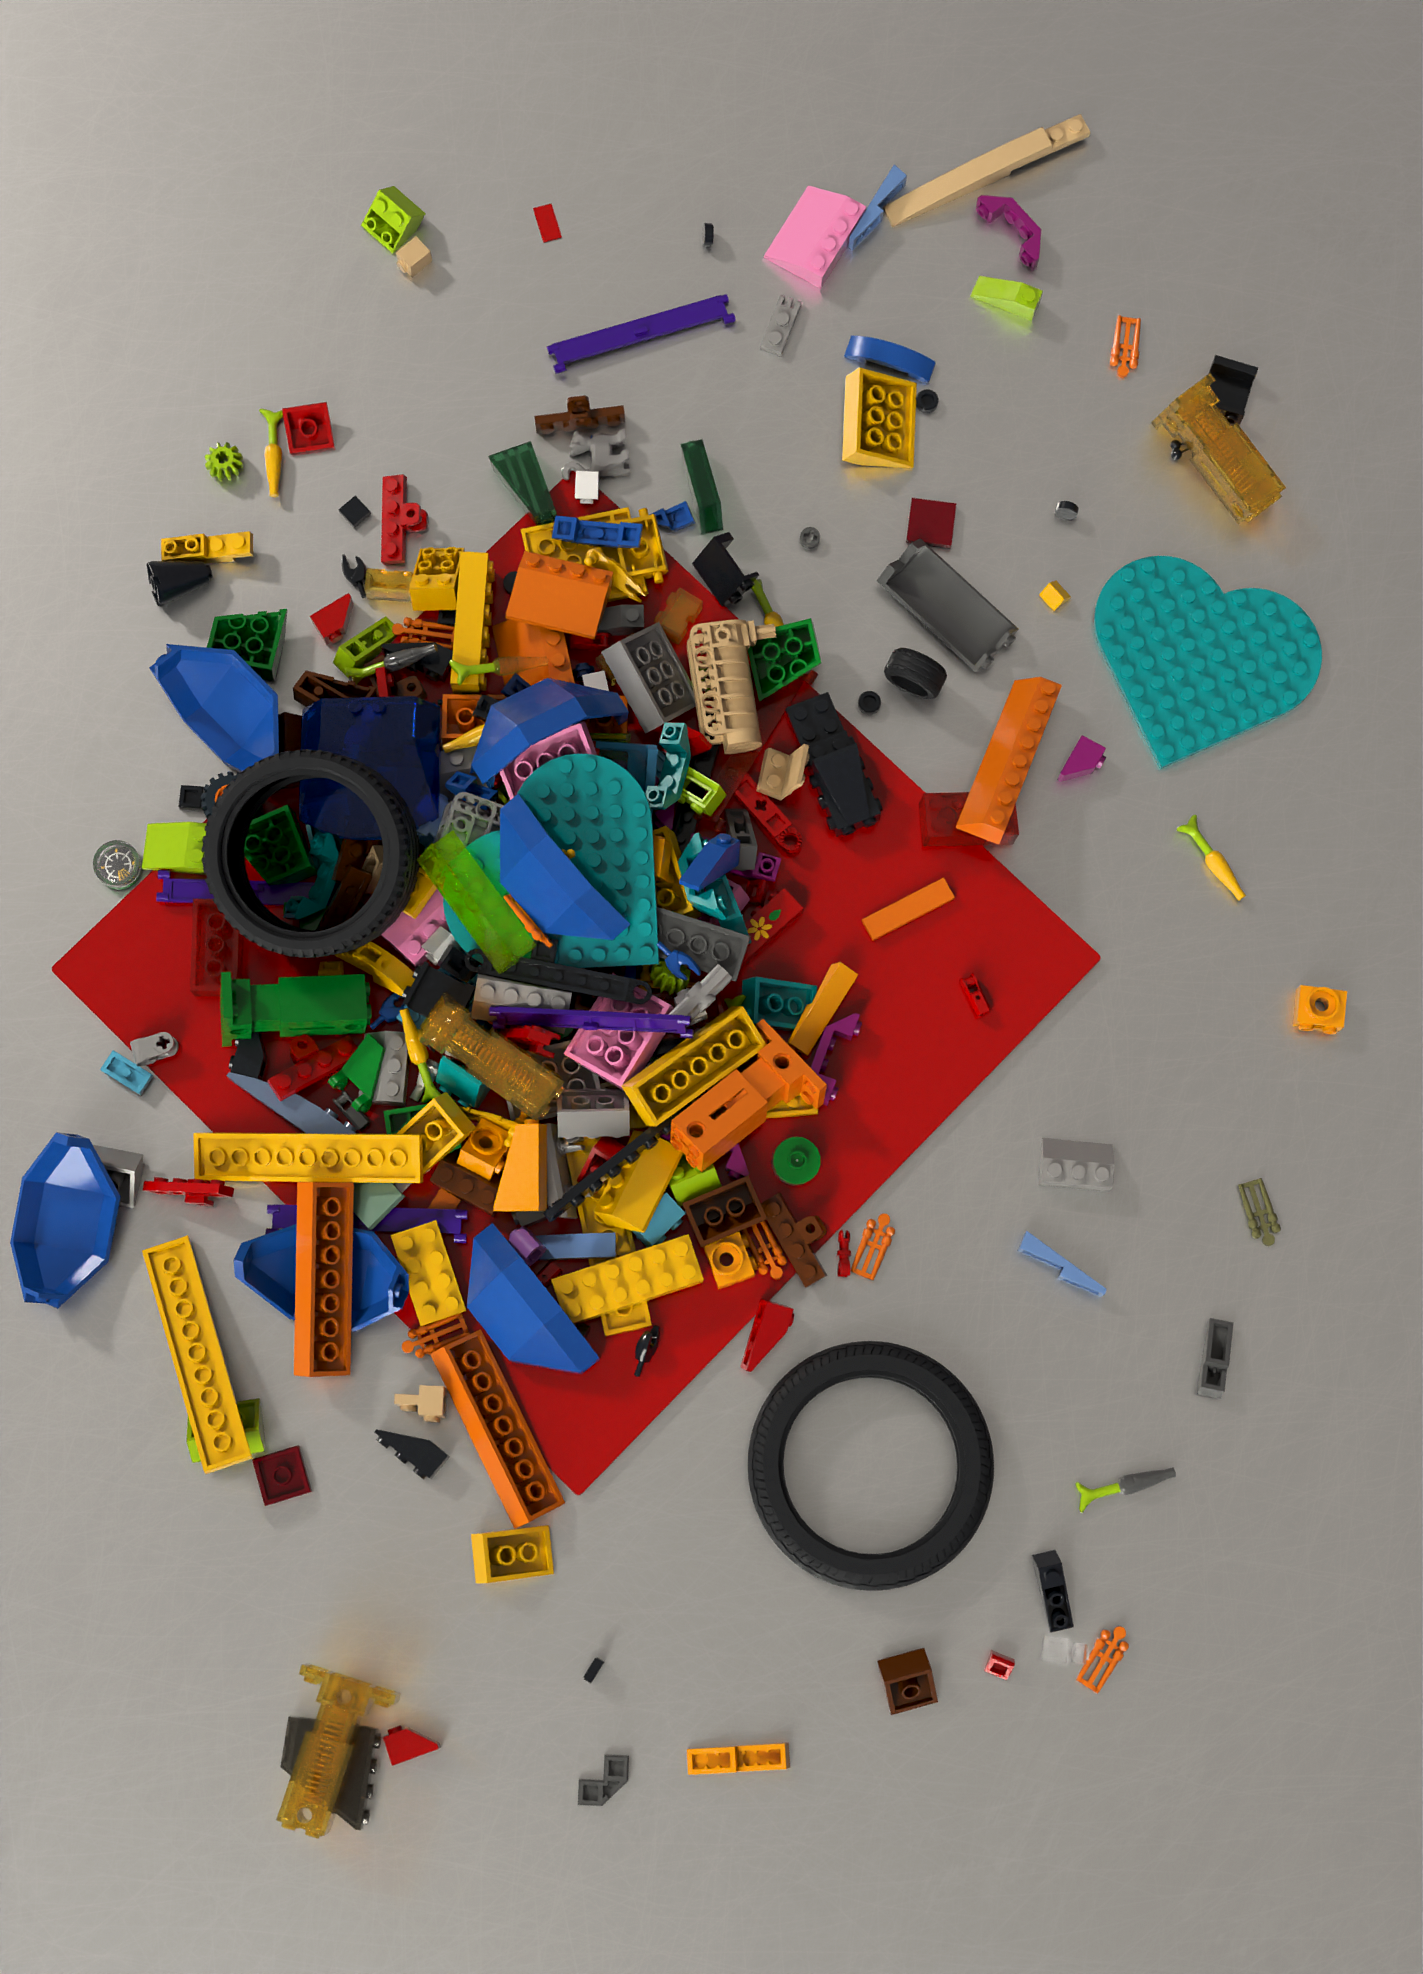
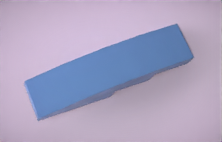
M616 1233L536 1236L547 1248L538 1261L616 1257Z

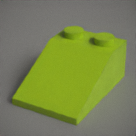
M173 822L148 824L142 869L155 871L170 870L177 873L206 875L203 871L202 858L204 857V852H202L203 836H206L207 832L205 831L207 823Z

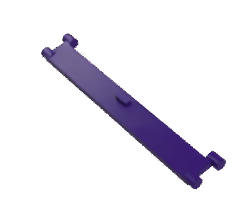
M727 294L718 295L560 341L546 347L549 355L555 354L558 364L553 365L555 374L566 371V363L723 318L724 324L736 322L734 313H727L724 305L729 303Z
M158 870V879H163V892H157V902L215 904L213 901L214 896L210 894L205 879H170V870ZM250 881V884L263 905L284 906V902H288L291 896H304L309 899V891L315 882L268 885L266 881ZM335 883L327 906H329L340 883Z
M490 1006L489 1016H496L497 1020H493V1029H506V1025H534L542 1027L583 1028L584 1030L604 1029L680 1033L681 1038L693 1039L694 1030L687 1029L686 1026L691 1025V1016L500 1006Z
M267 1205V1214H273L272 1228H266L265 1235L297 1224V1205ZM393 1208L372 1230L367 1228L353 1212V1228L374 1232H401L437 1220L441 1233L454 1234V1243H467V1234H461L462 1219H468V1210Z

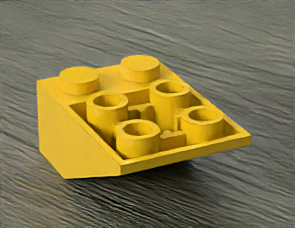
M428 547L420 549L409 586L413 611L456 610L461 551L465 552L464 548Z

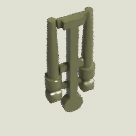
M1262 1178L1239 1184L1238 1187L1249 1220L1248 1225L1252 1229V1237L1254 1239L1260 1238V1230H1262L1264 1234L1262 1237L1263 1244L1265 1246L1273 1245L1275 1237L1269 1234L1268 1227L1271 1226L1273 1233L1280 1232L1281 1227L1277 1223L1278 1218L1276 1213L1274 1214ZM1259 1184L1266 1207L1264 1210L1261 1209L1254 1185ZM1244 1188H1249L1256 1209V1212L1254 1213L1252 1212ZM1267 1213H1268L1267 1218H1268L1269 1223H1266V1222H1265V1219H1264V1216H1263L1264 1214H1267ZM1258 1216L1260 1226L1258 1225L1257 1219H1255L1254 1217Z

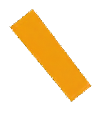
M841 962L831 964L812 1003L806 1005L787 1044L804 1056H808L858 974Z
M789 1742L687 1749L688 1775L790 1768Z

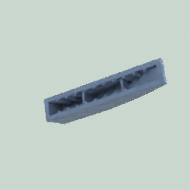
M231 1072L227 1074V1077L232 1082L304 1133L356 1134L355 1132L358 1130L347 1121L344 1124L337 1120L338 1115L329 1108L324 1111L297 1094H293L280 1102L267 1082Z

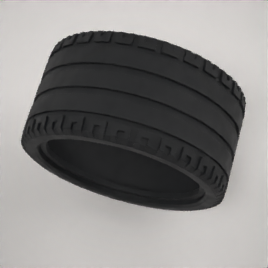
M303 749L281 752L261 759L254 763L253 766H249L240 772L237 778L233 779L222 791L224 793L217 798L211 809L213 813L208 816L205 831L207 832L206 836H203L202 852H204V857L202 858L203 871L207 875L205 880L209 888L208 890L210 894H213L214 903L219 911L225 915L224 918L234 929H238L239 933L253 943L255 942L264 949L286 956L302 958L335 955L357 949L384 933L397 920L411 898L410 896L414 891L418 878L417 873L420 868V843L414 818L396 788L379 772L360 761L320 750ZM312 778L334 780L356 793L375 817L383 843L382 871L370 899L350 919L323 931L307 930L293 926L271 913L259 900L250 884L246 872L244 853L250 824L265 801L287 785Z

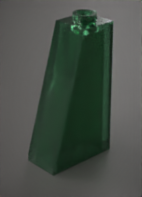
M703 440L681 444L682 460L701 535L723 530L721 502Z
M531 441L488 456L494 472L535 525L553 523L557 513Z

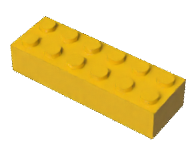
M461 551L452 660L467 666L488 663L486 648L490 646V634H488L487 626H491L492 612H490L489 604H493L492 583L495 581V569H493V561H490L488 553ZM451 669L450 684L453 694H482V691H486L487 678H485V673L469 675L459 686L457 683L458 674Z
M731 1006L695 1032L693 1039H685L621 1085L645 1125L656 1127L757 1054L759 1050L766 1046V1043L744 1007Z
M689 1234L551 1279L559 1306L574 1325L703 1283L704 1280Z

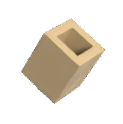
M417 236L396 252L397 266L403 273L408 272L411 277H414L432 262L430 250Z

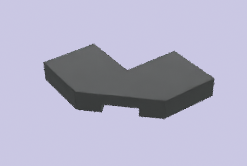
M604 1755L603 1780L579 1779L578 1805L603 1806L628 1782L629 1755Z

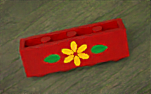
M785 888L780 892L778 890L773 892L767 899L769 902L764 907L758 906L750 914L752 917L745 923L748 934L751 936V943L747 946L741 968L803 913V907Z

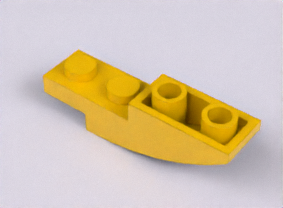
M250 531L206 536L203 533L161 539L162 561L223 563L233 562L235 558L253 556V534Z
M371 941L357 949L335 954L336 957L372 975L373 982L402 996L407 986H412L415 980L412 977L414 972Z

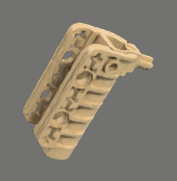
M736 619L697 624L690 631V638L687 641V654L699 730L711 745L723 744L725 754L747 752L757 749L762 745L747 652L749 646H755L757 640L776 637L774 624L755 626L754 620L746 622V620ZM700 644H703V646H701V647H699V648H697V649L695 648V646H699ZM709 676V679H705V682H701L702 679ZM707 688H710V690H708V692H706V693L703 694L702 690H703V691H706ZM706 698H707V700H709V699H711V698L713 699V701H704V700H705ZM716 721V723H712V727L708 726L711 722ZM707 733L710 736H714V739L711 740L710 737L705 736V734Z

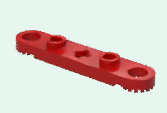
M728 761L724 763L719 773L722 783L783 851L787 853L797 852L802 846L801 833L798 832L767 795L756 791L758 785L737 762ZM727 769H734L738 775L734 779H728L725 771ZM756 803H759L760 805L765 803V811L761 809L757 811ZM787 836H794L797 839V843L794 846H788L784 839Z

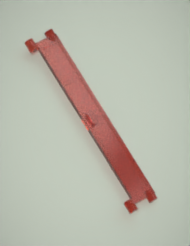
M810 670L809 674L805 673L766 697L757 712L762 745L751 751L730 755L714 781L722 787L727 794L711 817L703 812L701 815L695 812L693 815L694 819L701 821L704 817L715 823L713 826L715 831H722L727 822L720 818L721 814L784 715L785 708L789 707L803 682L805 681L810 685L814 683L818 676L815 671Z

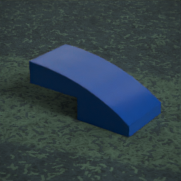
M456 771L445 783V787L454 795L467 792L493 802L498 799V790L478 785L477 777ZM480 806L483 810L487 811L489 809L488 806Z

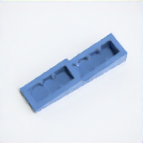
M893 165L850 235L848 247L851 250L882 222L883 207L906 186L907 175L896 165Z
M1028 1231L1024 1233L1017 1251L1061 1269L1058 1279L1100 1297L1105 1295L1106 1288Z

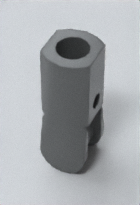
M343 1090V1094L340 1097L332 1100L351 1124L358 1129L357 1131L361 1132L370 1125L371 1121L361 1110L357 1112L352 1106L346 1111L342 1108L348 1101L351 1104L353 1103L352 1098Z

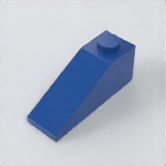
M721 833L709 840L682 875L679 884L700 891L739 865L740 840L732 838L729 834Z

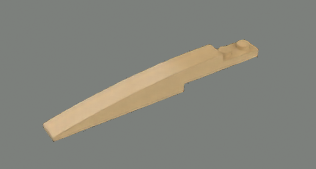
M1081 114L1045 130L1041 127L935 178L883 207V210L892 227L897 226L1009 176L1012 170L1090 136V130Z

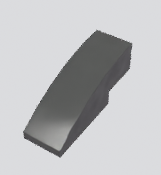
M1209 1319L1198 1380L1197 1394L1221 1399L1225 1392L1233 1322Z

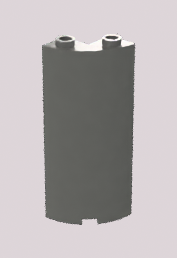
M921 538L912 542L901 557L890 563L877 579L878 583L975 672L981 667L984 669L988 668L994 661L993 657L1004 646L1008 648L1016 639L1014 634L1019 629Z

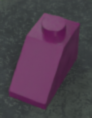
M1082 735L1057 780L1062 782L1092 774L1096 767L1100 769L1106 759V756L1103 755L1106 748Z

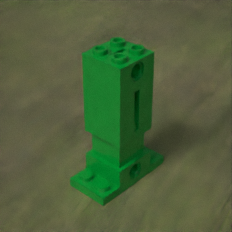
M221 972L220 1013L222 1047L232 1046V1039H249L252 1032L279 1031L280 1037H295L303 1034L309 1036L365 1033L366 1026H370V1018L372 1017L371 1004H367L369 1003L370 983L365 982V974L279 977L278 984L250 985V979H231V972Z

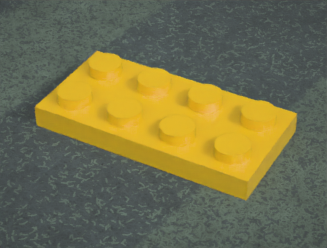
M437 1220L392 1234L391 1238L399 1262L409 1274V1293L420 1326L465 1312L466 1307Z

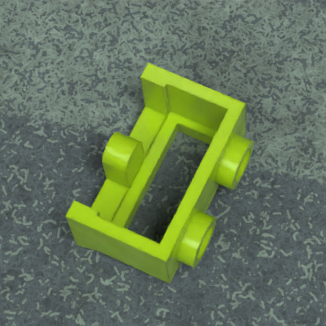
M688 766L681 797L677 801L681 804L687 802L696 813L701 815L703 812L711 817L727 794L719 784ZM690 782L708 791L703 799L685 790Z

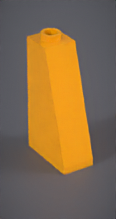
M525 1119L524 1124H516L494 1203V1211H545L547 1209V1125L539 1124L538 1119Z

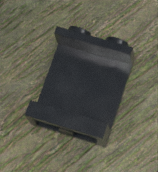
M1215 355L1197 412L1205 413L1204 416L1224 419L1229 424H1240L1245 414L1244 410L1258 367Z
M730 532L713 537L692 563L721 606L739 603L743 599L742 595L754 586L753 582L759 576L758 572L744 575L726 550L734 540Z
M425 961L423 966H417L412 976L415 978L412 986L405 988L401 997L404 999L403 1005L454 1032L475 993L476 987L469 983L464 984L438 971Z

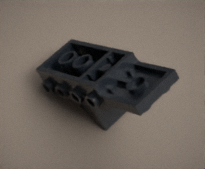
M826 692L786 707V714L800 747L803 744L809 745L808 754L810 757L805 768L808 767L810 772L809 780L813 789L816 788L819 796L817 799L822 810L825 809L828 815L826 821L830 830H834L837 837L842 834L843 836L852 834L856 829L863 826L867 828L875 825L880 819V811H883L880 800L878 798L875 799L872 794L874 787L869 777L866 778L864 775L865 765L861 756L859 757L857 744L853 737L848 736L846 730L844 731L829 693Z

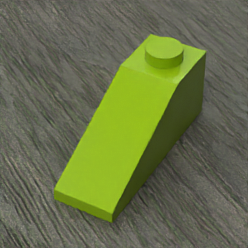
M979 276L970 297L1032 321L1043 291L1022 282Z
M385 616L339 646L333 664L350 678L351 676L345 672V667L364 668V664L372 661L382 652V644H390L398 637L392 632L394 623Z

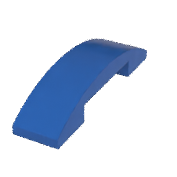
M851 336L844 355L845 358L861 363H866L867 360L906 372L909 378L928 384L936 363L925 355L907 347L865 336Z
M555 516L552 538L590 546L640 548L643 525L626 522L615 524L584 521L575 517Z

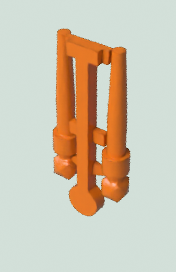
M1120 315L1117 317L1110 365L1117 366L1119 360L1122 361L1121 366L1117 369V375L1121 378L1128 375L1127 361H1130V368L1136 369L1138 366L1141 318L1136 319ZM1121 322L1126 323L1124 344H1119ZM1135 323L1133 345H1128L1130 326ZM1120 349H1123L1122 356H1120ZM1128 350H1131L1130 358L1127 357Z
M408 617L404 618L403 624L410 628H404L400 623L392 626V632L396 636H400L403 633L409 634V637L402 636L401 643H427L430 641H426V637L451 640V645L437 644L453 650L454 626L422 621V619L412 620ZM428 628L439 630H449L453 632L452 634L431 632L427 630ZM419 635L422 636V639L419 640V638H413L412 636Z
M510 894L505 895L503 898L525 925L528 933H532L533 939L543 942L547 947L551 948L553 943L547 934L540 930Z
M885 1213L879 1215L878 1223L880 1225L878 1229H873L876 1226L875 1220L869 1219L867 1221V1228L863 1230V1237L853 1261L851 1272L874 1280L886 1250L892 1242L891 1237L895 1234L893 1227H888L886 1233L882 1231L883 1227L887 1226L890 1222L889 1215ZM874 1232L876 1235L874 1237L873 1242H871L868 1239H871L872 1233ZM880 1236H883L882 1246L877 1244ZM867 1244L870 1246V1250L862 1270L856 1269ZM878 1249L880 1251L872 1273H866L874 1250Z
M766 1221L761 1222L769 1240V1243L766 1245L756 1224L751 1226L761 1246L756 1249L746 1229L741 1230L746 1235L749 1249L754 1257L756 1266L758 1265L759 1273L761 1275L768 1272L766 1265L770 1264L772 1268L770 1271L771 1277L773 1279H780L783 1271L775 1265L774 1261L777 1260L778 1264L783 1266L787 1263V1259L782 1255L783 1251L778 1246ZM772 1248L775 1257H771L768 1249ZM764 1252L767 1258L765 1262L762 1255H759V1253Z
M462 1313L427 1325L418 1326L416 1330H409L408 1337L410 1339L418 1337V1340L414 1342L404 1341L402 1350L405 1353H411L414 1347L420 1345L422 1348L417 1349L415 1354L417 1358H423L425 1354L430 1355L443 1346L469 1335L470 1333ZM457 1318L459 1319L460 1323L435 1333V1328ZM460 1328L463 1329V1334L441 1342L438 1340L440 1336ZM427 1331H430L431 1335L426 1336L424 1338L420 1336L428 1333ZM430 1340H433L434 1343H435V1344H433V1345H432V1344H429V1345H427V1346L424 1345V1343H426V1342H428V1341H430Z
M1121 1626L1114 1628L1112 1641L1107 1640L1111 1636L1110 1632L1106 1629L1102 1630L1100 1639L1097 1638L1093 1650L1076 1678L1077 1681L1096 1693H1099L1117 1663L1122 1660L1124 1651H1127L1129 1648L1128 1643L1125 1641H1121L1119 1647L1116 1645L1119 1639H1123L1126 1636V1630ZM1107 1643L1109 1646L1103 1654L1100 1652V1649L1102 1650ZM1113 1649H1116L1114 1654L1112 1655L1113 1659H1111L1109 1655ZM1096 1656H1099L1101 1658L1088 1681L1083 1679V1676ZM1107 1661L1110 1664L1096 1687L1092 1683Z

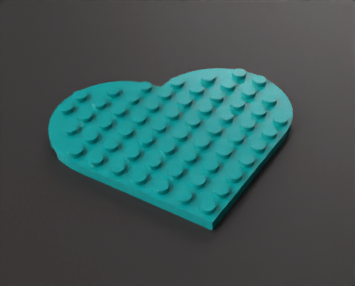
M1150 556L1123 566L1106 582L1095 606L1094 632L1097 643L1160 769L1290 712L1304 701L1311 692L1320 673L1322 663L1320 638L1313 622L1299 605L1279 593L1260 588H1243L1223 593L1216 581L1207 572L1184 559L1171 556Z
M569 754L541 765L525 780L517 794H522L527 800V806L560 849L565 851L573 849L575 851V857L570 858L572 863L620 914L624 913L626 915V920L631 924L614 938L615 940L547 934L548 938L559 940L555 964L576 968L660 964L659 948L656 945L659 940L653 821L650 804L645 792L630 772L614 761L601 756ZM500 830L488 833L474 840L455 859L444 885V914L454 939L466 953L472 949H483L531 958L534 941L532 933H528L525 925L503 898L510 893L500 883ZM474 954L472 956L475 960L483 964L484 960L482 955Z

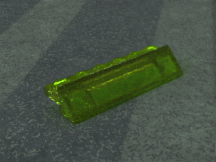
M453 830L436 843H431L417 859L499 975L537 946Z

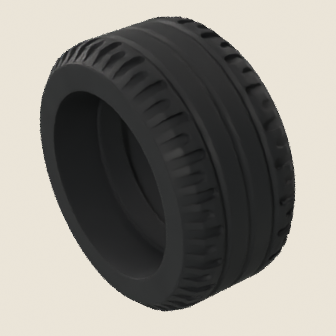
M909 648L895 649L884 669L886 678L892 684L909 694L924 699L936 698L947 678L944 667L937 661Z

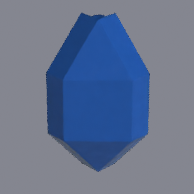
M166 644L167 654L161 655L149 668L183 722L225 765L238 772H242L247 767L253 766L257 761L279 753L278 694L235 650Z
M546 678L491 705L471 764L470 774L476 772L481 783H486L488 788L491 789L494 787L495 776L531 745L584 719L613 716L618 725L627 721L629 711L618 693Z
M517 794L500 809V883L543 933L615 940L614 938L631 925L626 920V915L624 913L620 914L590 884L549 836L527 806V800L522 794Z
M56 1132L22 1177L10 1245L24 1302L46 1303L58 1309L109 1262L121 1196L90 1139L78 1134Z
M493 1223L473 1238L467 1308L510 1362L582 1374L600 1360L599 1356L563 1309Z
M297 1224L241 1243L234 1258L235 1277L290 1320H295ZM353 1228L351 1331L355 1332L401 1310L409 1293V1274L373 1231Z

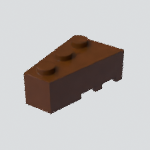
M305 671L294 685L293 695L295 701L348 732L351 727L356 725V720L361 710L367 705L372 707L376 702L377 688L372 686L368 688L356 685L352 681H339L331 676Z

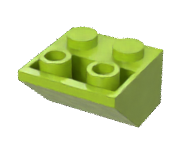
M391 186L378 191L361 226L389 251L395 253L417 231L426 213L395 186Z
M684 1153L668 1184L676 1203L680 1207L684 1202L722 1187L713 1164L701 1173L697 1167L693 1168L687 1162Z

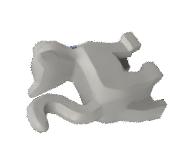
M625 429L619 430L615 435L604 433L587 435L580 430L575 431L570 444L572 448L570 457L590 451L591 468L585 469L579 463H567L562 467L561 474L563 479L569 480L571 471L600 472V477L630 476L629 464H624L629 460L628 450H622L621 454L613 455L612 453L613 448L625 445Z

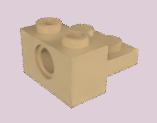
M420 1385L419 1395L395 1394L394 1404L399 1406L400 1410L407 1412H417L418 1407V1415L424 1417V1421L439 1423L440 1418H446L448 1390L444 1386Z

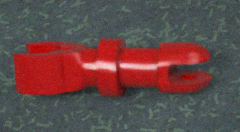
M840 1230L838 1234L839 1250L837 1251V1256H839L837 1273L838 1277H847V1275L850 1276V1232L846 1230L844 1238L843 1230Z

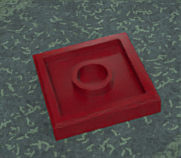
M912 498L906 543H912L921 538L928 546L951 548L957 503Z
M300 1445L252 1459L264 1506L312 1492Z

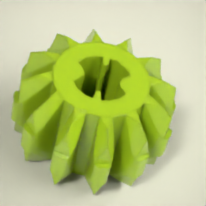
M217 442V448L209 447L211 454L205 455V460L207 461L205 467L207 470H210L209 473L212 477L217 476L222 481L226 476L231 481V475L239 476L237 469L243 468V463L241 462L243 456L241 453H238L239 450L236 446L231 447L230 443L226 442L222 447Z
M659 958L660 964H653L650 980L654 981L653 987H660V992L665 990L671 995L674 992L678 993L688 986L691 970L687 969V966H680L681 972L688 978V980H682L669 971L665 959Z

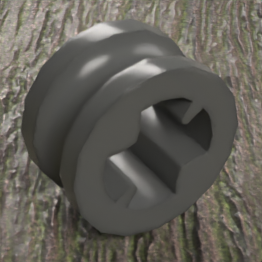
M814 527L803 529L800 534V544L806 549L817 547L820 541L819 531ZM814 534L813 538H816V541L812 540L810 543H807V538H804V535Z

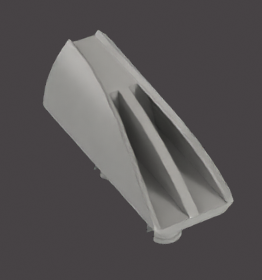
M547 1123L545 1124L547 1125V1205L552 1207V1203L560 1198L562 1199V1196L574 1187L572 1186L566 1153L584 1150L585 1146L574 1145L583 1141V1137L563 1140V1137H558L557 1124ZM593 1192L588 1193L584 1197H592ZM572 1206L559 1217L577 1219V1209Z

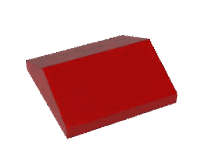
M327 402L282 408L290 454L334 447Z

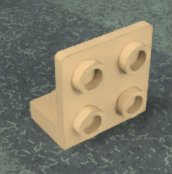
M803 744L790 755L772 748L766 749L756 791L781 801L786 796L791 795L798 787H801L805 780L804 768L810 757L808 754L809 745Z

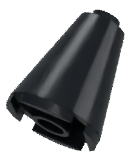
M151 561L146 564L149 584H152V595L157 606H163L209 584V579L212 578L211 568L209 565H205L204 561Z

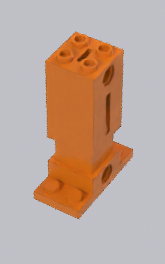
M764 1019L756 1024L758 1032L766 1043V1046L758 1051L757 1061L742 1073L735 1069L671 1120L670 1143L677 1151L681 1150L686 1155L687 1162L693 1168L697 1167L701 1173L766 1121L767 1112L781 1100L788 1104L801 1093L803 1100L808 1105L812 1104L816 1109L824 1104L827 1084Z

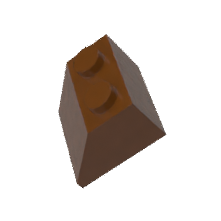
M924 1648L877 1661L891 1715L938 1702L932 1669Z

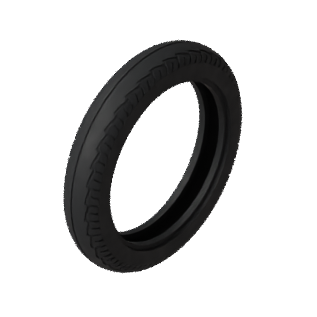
M859 1341L833 1346L808 1357L791 1369L777 1383L763 1403L753 1426L748 1450V1479L753 1503L765 1530L779 1549L796 1565L811 1575L837 1586L868 1591L889 1590L916 1583L933 1575L949 1564L967 1546L978 1530L990 1501L994 1479V1455L989 1430L979 1406L971 1393L951 1371L933 1358L906 1346L881 1341ZM857 1378L891 1380L903 1384L922 1395L934 1406L945 1421L951 1433L957 1457V1478L954 1492L945 1513L938 1523L925 1536L913 1544L883 1554H864L848 1551L827 1542L817 1535L804 1522L795 1509L784 1477L785 1445L790 1429L800 1411L809 1401L825 1389Z

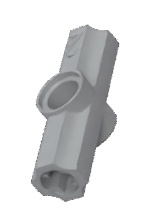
M717 964L701 982L698 981L685 994V998L669 1015L691 1016L692 1021L700 1012H704L716 999L715 996L733 978L723 967Z

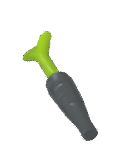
M435 643L423 647L405 649L391 653L384 658V661L365 668L345 667V672L347 675L352 676V682L358 685L364 677L375 674V668L385 667L391 672L398 671L429 654L437 652L438 649Z
M1173 1467L1165 1470L1126 1475L1119 1478L1117 1483L1096 1489L1086 1488L1079 1482H1076V1488L1081 1493L1079 1510L1083 1513L1086 1507L1096 1498L1119 1492L1124 1495L1133 1494L1166 1479L1176 1477L1175 1469Z

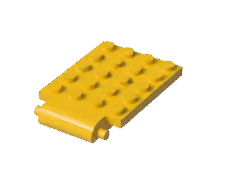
M629 507L578 517L579 520L642 524L640 548L602 547L604 550L603 554L621 565L637 584L640 583L646 594H648L645 579L654 578L655 583L664 581L662 575L668 572L659 527L656 515H649L647 508L639 509L640 517L631 518ZM554 522L521 529L525 551L585 565L584 559L586 558L587 551L591 548L599 547L553 539ZM626 584L637 596H642L641 593L629 584ZM612 585L608 602L628 598L626 593Z

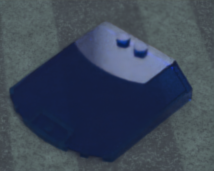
M415 696L321 698L302 709L301 750H320L346 756L360 761L379 772L396 788L410 809V814L414 818L417 830L419 826L439 818L442 740L441 706ZM312 778L300 781L299 820L317 828L319 832L338 835L339 838L352 840L382 839L379 826L372 812L352 790L328 778Z

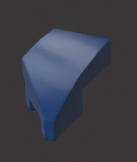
M686 501L667 510L662 508L651 513L656 515L658 525L674 532L696 523Z

